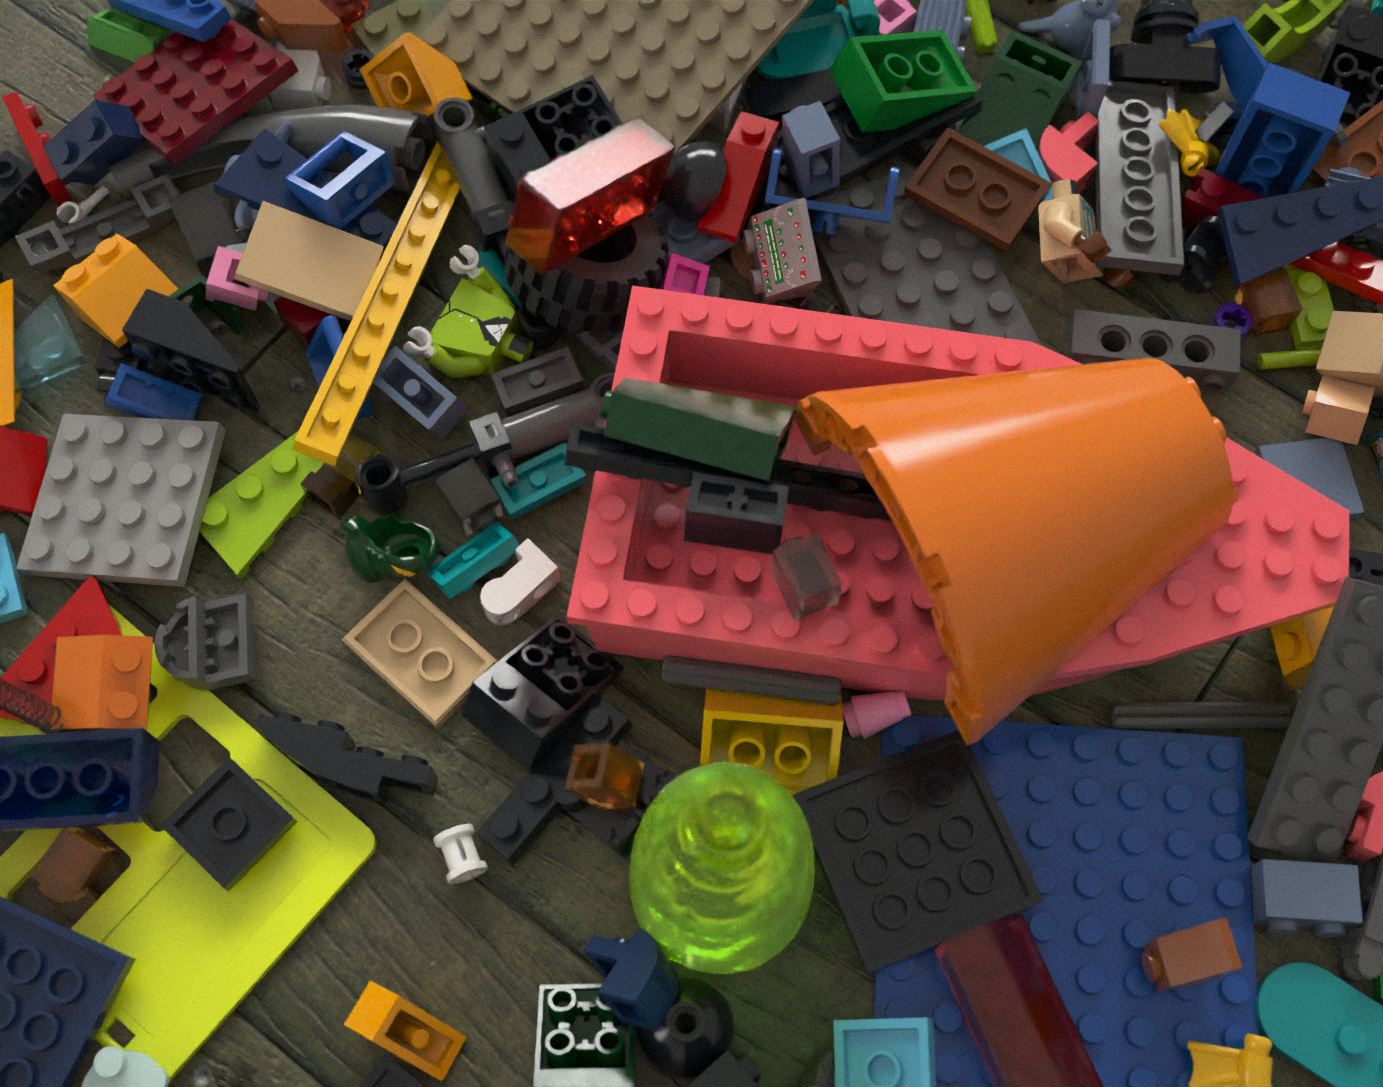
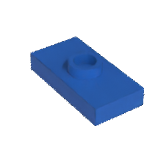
M121 363L106 397L105 405L139 418L194 421L203 395Z

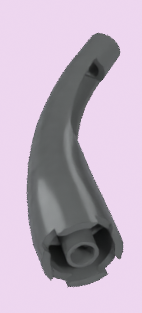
M326 105L290 109L236 118L176 165L170 163L153 148L148 147L109 165V169L119 189L127 199L132 197L131 188L165 174H168L170 179L174 180L196 172L225 167L232 156L241 155L264 129L274 135L279 126L284 121H288L291 124V130L287 145L307 159L342 131H346L385 151L396 182L389 190L411 194V190L415 189L427 164L428 159H424L426 140L435 141L434 128L431 119L427 115L396 108L367 105ZM345 151L327 165L323 171L330 176L336 177L356 160Z

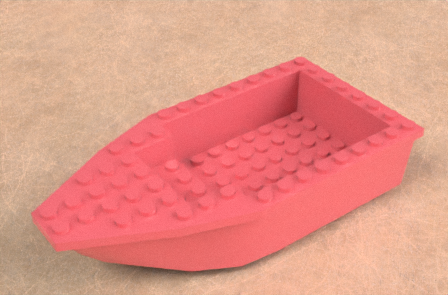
M632 285L612 390L624 378L796 407L800 400L820 391L1081 365V363L1030 341ZM793 418L786 451L781 459L863 473L853 453L847 455L833 443L830 450L813 456ZM1227 438L1224 446L1230 463L1233 485L1238 496L1237 502L1233 504L1227 523L1030 696L1089 682L1125 668L1148 665L1334 607L1344 579L1349 577V510ZM595 471L568 607L567 621L569 624L586 626L598 651L664 661L668 656L832 677L840 679L842 688L872 693L904 691L907 698L945 700L947 689L946 673L956 668L951 658L947 659L941 647L932 614V608L935 605L921 581L902 538L892 521L875 518L863 519L846 513L817 511L811 507L786 504L779 556L684 541L686 508L691 487L682 488L671 483L647 479L636 480L624 475Z

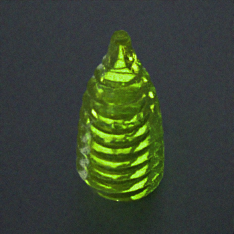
M732 762L709 763L693 768L676 777L651 802L635 834L630 857L629 889L633 911L641 929L647 931L655 939L669 959L688 969L704 973L731 974L747 971L766 963L776 956L796 936L803 924L814 888L815 860L813 841L804 814L793 796L779 782L763 771L745 764Z

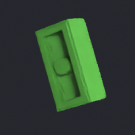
M113 7L87 18L89 45L133 63L139 57L154 52L156 48L164 43V40L169 35L174 33L169 29Z

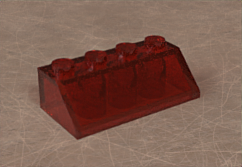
M1022 913L983 924L943 941L934 950L996 1087H1104Z

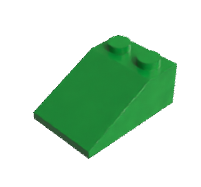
M943 30L849 37L829 69L862 133L896 129L974 97L978 92Z

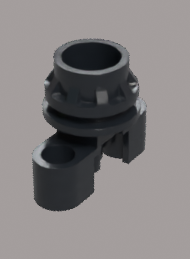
M1141 0V7L1133 18L1132 43L1117 44L1110 48L1109 80L1143 84V79L1158 80V85L1168 86L1170 81H1180V93L1205 94L1218 90L1221 83V51L1212 47L1190 46L1192 44H1189L1186 38L1188 33H1194L1193 29L1199 26V13L1193 6V0Z

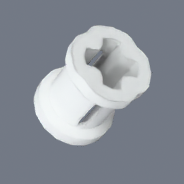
M462 824L449 828L436 835L433 839L435 846L442 849L449 873L446 875L449 884H458L471 880L488 870L486 861L480 860L472 838L475 830L472 824Z

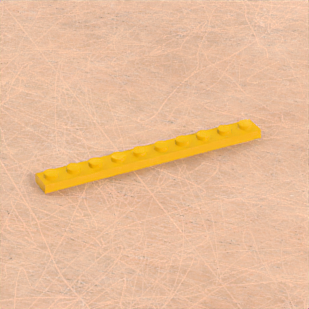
M438 142L427 161L297 433L292 449L294 451L333 466L336 465L461 190L446 153Z

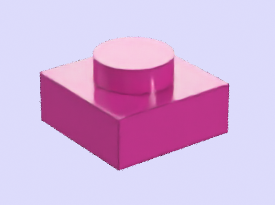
M671 253L668 256L669 260L659 289L703 295L710 266Z

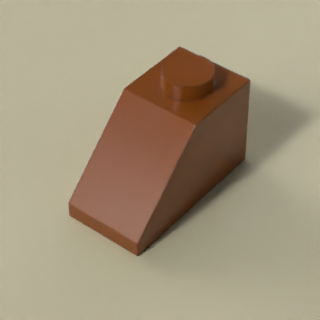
M254 0L260 16L257 19L260 29L270 40L276 38L287 50L343 51L348 47L341 20L319 0Z
M1227 918L1160 936L1143 945L1145 953L1142 954L1143 969L1147 979L1150 982H1155L1158 993L1213 981L1243 968Z

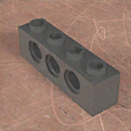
M1074 309L1065 329L1064 356L1081 364L1155 358L1170 365L1184 378H1192L1202 392L1211 394L1228 392L1240 374L1241 329ZM1104 346L1112 348L1115 352L1106 350ZM1146 352H1150L1156 357H1151ZM1187 357H1191L1195 359L1197 362H1193L1189 360Z

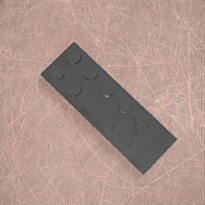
M1109 80L1108 89L1097 115V119L1100 122L1095 132V161L1098 162L1095 169L1096 226L1112 251L1097 262L1098 267L1180 275L1182 271L1184 252L1178 148L1159 126L1160 120L1167 119L1166 113L1169 109L1176 112L1174 87Z
M1345 577L1247 836V839L1258 847L1335 863L1383 744V586L1350 577Z

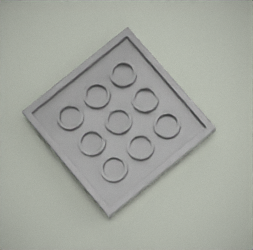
M63 414L16 569L27 576L87 580L91 575L98 581L185 587L226 429L220 422Z

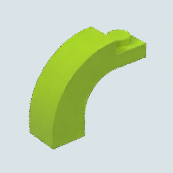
M1289 0L1284 5L1272 9L1265 2L1243 27L1264 59L1269 63H1276L1293 55L1322 33L1337 18L1335 14L1348 0Z

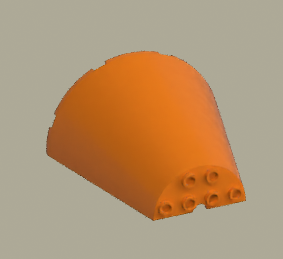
M1139 358L820 391L800 400L795 408L794 420L813 456L830 450L832 443L847 455L853 453L866 479L880 498L900 534L913 565L935 605L932 608V614L941 647L947 659L951 658L956 668L946 673L947 689L944 703L967 746L979 741L1223 527L1230 518L1233 504L1238 500L1237 491L1233 485L1229 459L1224 446L1227 436L1223 424L1218 418L1211 417L1201 400L1199 387L1192 378H1184L1170 365L1155 358Z

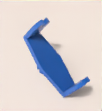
M1236 16L1209 21L1193 29L1194 33L1186 35L1189 44L1214 40L1216 49L1221 51V65L1229 90L1240 107L1245 110L1269 62L1264 59Z
M774 148L765 197V204L780 206L796 200V198L776 196L782 149ZM891 167L883 212L806 200L808 211L815 212L813 227H811L812 232L822 234L823 224L827 222L826 234L837 236L839 216L889 224L899 168Z

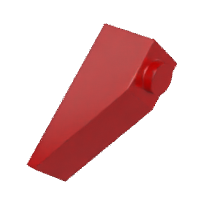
M740 112L723 150L727 169L722 189L712 208L700 219L698 225L699 232L737 242L769 174L773 150L777 148L779 122Z

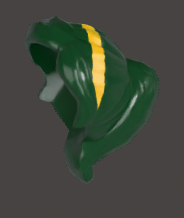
M389 513L387 517L373 520L370 524L366 519L357 515L350 516L341 521L342 529L347 531L345 553L348 564L358 577L366 582H377L384 576L389 578L412 577L437 560L440 553L439 540L432 531L415 522L400 520L395 517L394 513Z

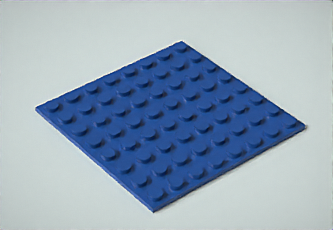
M921 715L905 717L903 720L881 731V760L956 731L958 728L953 718ZM1000 721L979 741L970 744L1044 901L1029 909L875 972L874 1019L923 1017L933 1019L936 1087H1188V1082L1193 1072V1060L1190 1050L1187 1048L1189 1041L1244 1049V1038L1247 1034L1251 1033L1260 1036V1028L1255 1011L1257 976L1249 840L1247 839L1248 821L1243 738ZM1227 918L1243 968L1213 981L1158 993L1155 982H1150L1147 979L1143 969L1142 954L1145 953L1143 945L1160 936Z

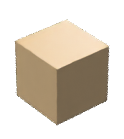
M1333 311L1316 370L1321 375L1375 387L1373 396L1383 397V313Z

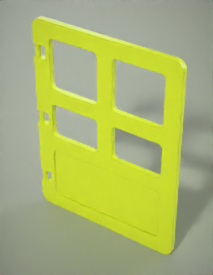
M110 606L120 624V631L123 636H145ZM153 643L150 683L156 687L157 696L149 704L147 732H122L88 766H81L37 726L20 724L16 720L0 718V739L57 791L56 800L0 856V896L12 901L14 892L82 822H98L94 813L102 807L96 805H104L98 803L104 801L108 796L112 798L111 803H113L116 797L115 788L183 718L194 720L230 752V758L297 821L230 891L224 889L165 830L154 832L136 815L125 819L127 821L125 823L104 824L110 821L108 817L104 816L102 817V824H95L129 855L131 863L127 870L71 929L136 960L94 1040L103 1048L118 1047L123 1051H137L150 1056L160 1067L167 1071L170 1083L375 852L377 841L370 828L209 690L189 687L173 677L158 662L155 644ZM131 810L124 811V813L129 814V816L133 814ZM118 1019L136 1035L125 1048L107 1033L109 1028Z

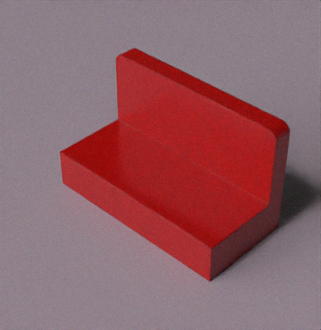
M0 425V513L7 510L29 516L33 515L45 475L47 439L45 437Z

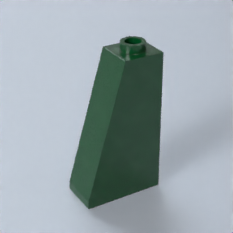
M624 378L612 391L608 390L601 406L600 417L606 419L603 436L769 481L786 451L796 407Z

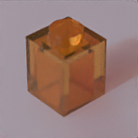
M1281 268L1252 280L1248 284L1239 287L1234 295L1237 304L1244 306L1252 315L1253 324L1248 331L1250 337L1289 330L1303 310L1286 268Z
M612 743L575 745L564 789L598 809L635 808L644 763Z
M76 825L65 826L30 877L41 883L38 890L42 894L56 902L64 903L66 899L70 902L82 899L115 849Z

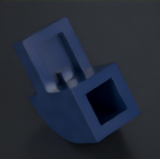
M638 928L630 942L619 937L611 940L593 935L583 951L605 979L598 993L621 1022L657 1031L671 1009L678 993L679 977L675 967L651 934L643 929Z

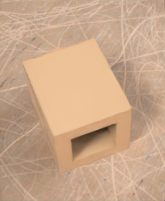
M1322 375L1318 391H1308L1302 414L1310 416L1305 432L1357 445L1369 412L1375 387Z

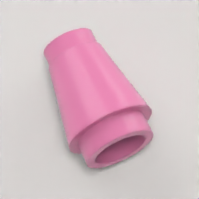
M904 691L851 696V701L842 703L844 718L852 738L863 736L866 739L903 720L905 717L912 716Z

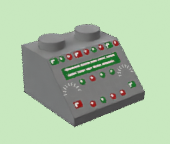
M796 199L751 216L747 224V230H742V239L745 253L747 255L752 254L755 269L750 270L753 293L760 294L762 304L809 296L821 282V275L806 199Z

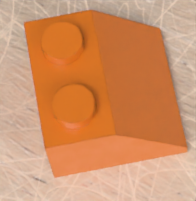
M123 635L57 637L50 729L147 732L153 637Z

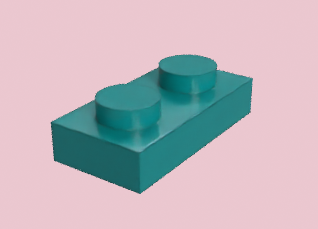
M566 442L515 467L518 479L515 487H506L500 476L490 480L494 492L511 521L587 483L586 475L582 469L565 465Z
M495 522L426 572L432 582L451 599L457 594H462L471 589L475 581L490 570L506 564L511 555L516 553L515 549L520 545L513 534L498 522Z

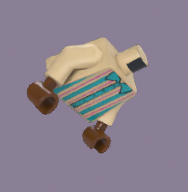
M1064 179L1053 183V199L1043 201L1038 206L1041 262L1063 284L1104 275L1113 287L1121 290L1127 288L1137 279L1132 270L1117 268L1112 270V268L1097 266V262L1112 250L1107 245L1105 238L1096 229L1093 210L1082 196L1077 194L1076 181Z

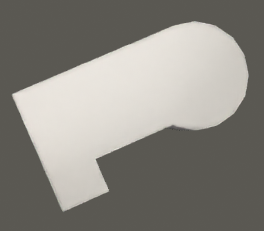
M528 538L515 549L518 563L502 578L492 579L482 588L480 598L484 613L488 620L495 625L505 626L512 624L561 581L558 566Z

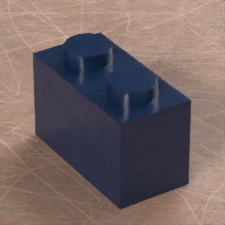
M94 100L43 148L61 181L96 185L111 172L109 165L128 157L146 139L140 134V126L129 106Z

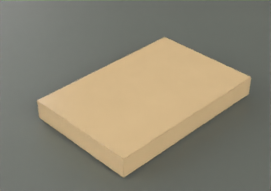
M263 201L235 272L234 279L351 321L377 268L384 246Z
M407 579L400 582L342 639L344 645L437 730L466 701L472 682L498 662Z

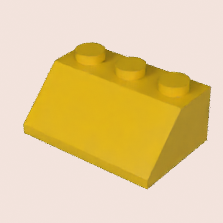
M706 688L698 790L792 798L793 794L836 778L843 730L842 695L837 705H827Z

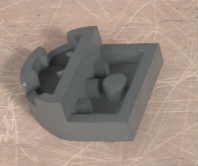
M246 593L203 602L197 596L187 598L176 605L178 612L170 619L166 626L160 624L155 637L157 660L173 677L185 685L199 690H214L256 680L253 599Z

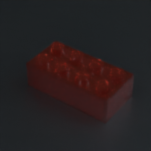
M638 117L623 126L618 125L614 127L609 133L594 141H587L582 147L567 155L558 156L551 163L536 171L531 170L527 172L517 186L518 195L514 210L509 217L510 226L505 244L541 275L654 211L675 146Z

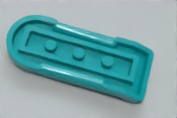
M1297 962L1286 964L1272 970L1263 977L1257 986L1255 1001L1256 1018L1260 1028V1036L1271 1040L1272 1050L1293 1065L1301 1066L1331 1087H1383L1382 1005L1324 968L1310 963Z

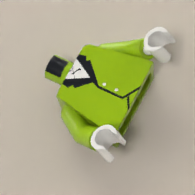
M469 245L459 248V251L467 258L468 265L462 264L454 256L450 259V268L457 274L467 273L469 279H461L431 333L420 326L414 327L408 332L411 338L418 341L419 346L411 341H407L403 345V352L408 357L415 358L422 354L425 356V362L450 378L471 377L480 374L490 375L498 372L505 357L523 363L529 359L533 349L532 340L518 335L519 321L513 302L484 267L478 268L476 266L479 260L477 251Z

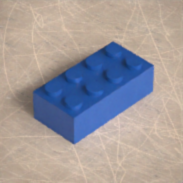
M1268 63L1213 173L1265 198L1298 192L1334 134L1350 92L1296 73L1290 69Z

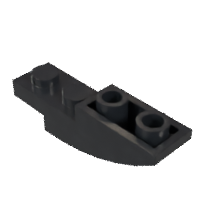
M275 712L273 717L258 714L256 724L286 757L316 779L337 790L381 804H385L390 787L434 795L438 777L433 768L428 766L429 762L423 758L411 755H402L401 761L385 758L382 751L365 746L357 747V751L354 752L355 742L348 732L345 731V727L335 722L320 720L316 726L301 723L300 717L290 713Z

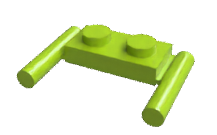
M1287 264L1283 268L1263 276L1278 275V283L1296 351L1259 353L1257 356L1259 370L1317 365L1331 315L1334 311L1326 280L1321 279L1315 273L1305 272Z

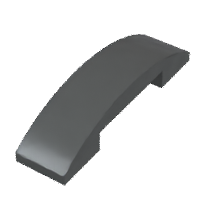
M165 174L131 188L132 200L61 229H58L53 220L19 234L15 238L33 271L68 268L80 264L95 252V248L100 242L112 238L116 234H119L133 244L145 239L175 218L186 207L185 202L168 174Z

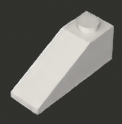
M278 41L276 48L292 58L299 71L268 94L274 110L283 111L322 106L323 100L327 101L330 95V79L324 75L317 50H287Z

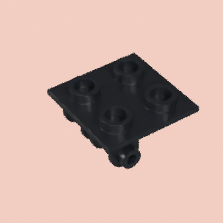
M622 739L587 779L592 790L591 799L588 804L578 811L566 812L634 867L689 801L692 794L680 786L682 781L669 770L664 773Z

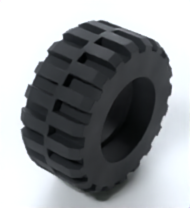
M571 180L558 182L556 186H553L551 183L542 186L522 201L513 219L503 264L505 266L504 274L506 281L512 287L513 294L520 303H526V308L535 317L541 315L546 319L547 324L555 328L558 325L569 328L568 332L575 334L588 331L590 335H603L606 333V330H610L613 334L624 330L632 285L659 289L669 260L667 256L669 252L666 237L663 236L664 232L658 220H652L651 212L644 205L638 206L635 203V198L627 193L621 195L614 191V187L605 184L603 187L595 186L593 181L581 180L577 184L572 183ZM570 252L586 254L602 263L585 260Z

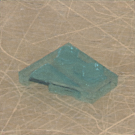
M55 295L49 296L14 331L15 394L87 364Z

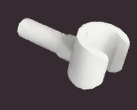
M101 186L86 201L79 205L74 202L63 203L57 210V217L63 223H68V225L88 218L87 214L109 194V190L105 186Z

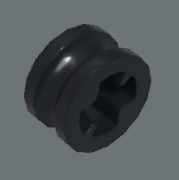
M352 50L343 57L341 62L345 79L353 88H368L361 72L356 70V67L364 66L374 58V55L368 50Z

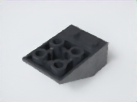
M1348 5L1339 15L1315 76V80L1350 92L1339 120L1344 130L1383 100V16Z
M593 75L484 127L489 153L520 206L529 194L534 191L536 192L537 189L551 183L553 186H556L558 182L571 180L572 183L579 184L581 180H585L632 142L631 136Z
M146 289L122 329L132 346L131 350L144 364L145 372L164 380L171 379L177 381L185 388L202 395L206 392L217 396L223 403L232 408L241 409L244 406L258 412L260 404L241 368L186 303Z
M557 614L472 682L461 716L530 771L596 695L600 697L623 671L624 666L606 652L598 651L591 640Z

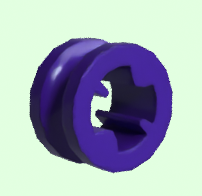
M1236 303L1225 304L1217 311L1210 326L1227 327L1226 323L1228 320H1234L1237 323L1234 328L1241 329V342L1252 327V315L1242 305Z

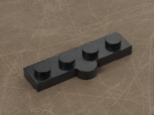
M596 695L476 834L483 842L514 865L561 809L578 811L588 804L591 799L592 790L584 776L592 775L633 727L630 719Z

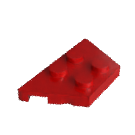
M90 575L0 678L1 719L16 720L20 724L35 726L40 724L50 725L57 637L122 635L120 624L115 613L110 609L103 593L104 589L93 576Z

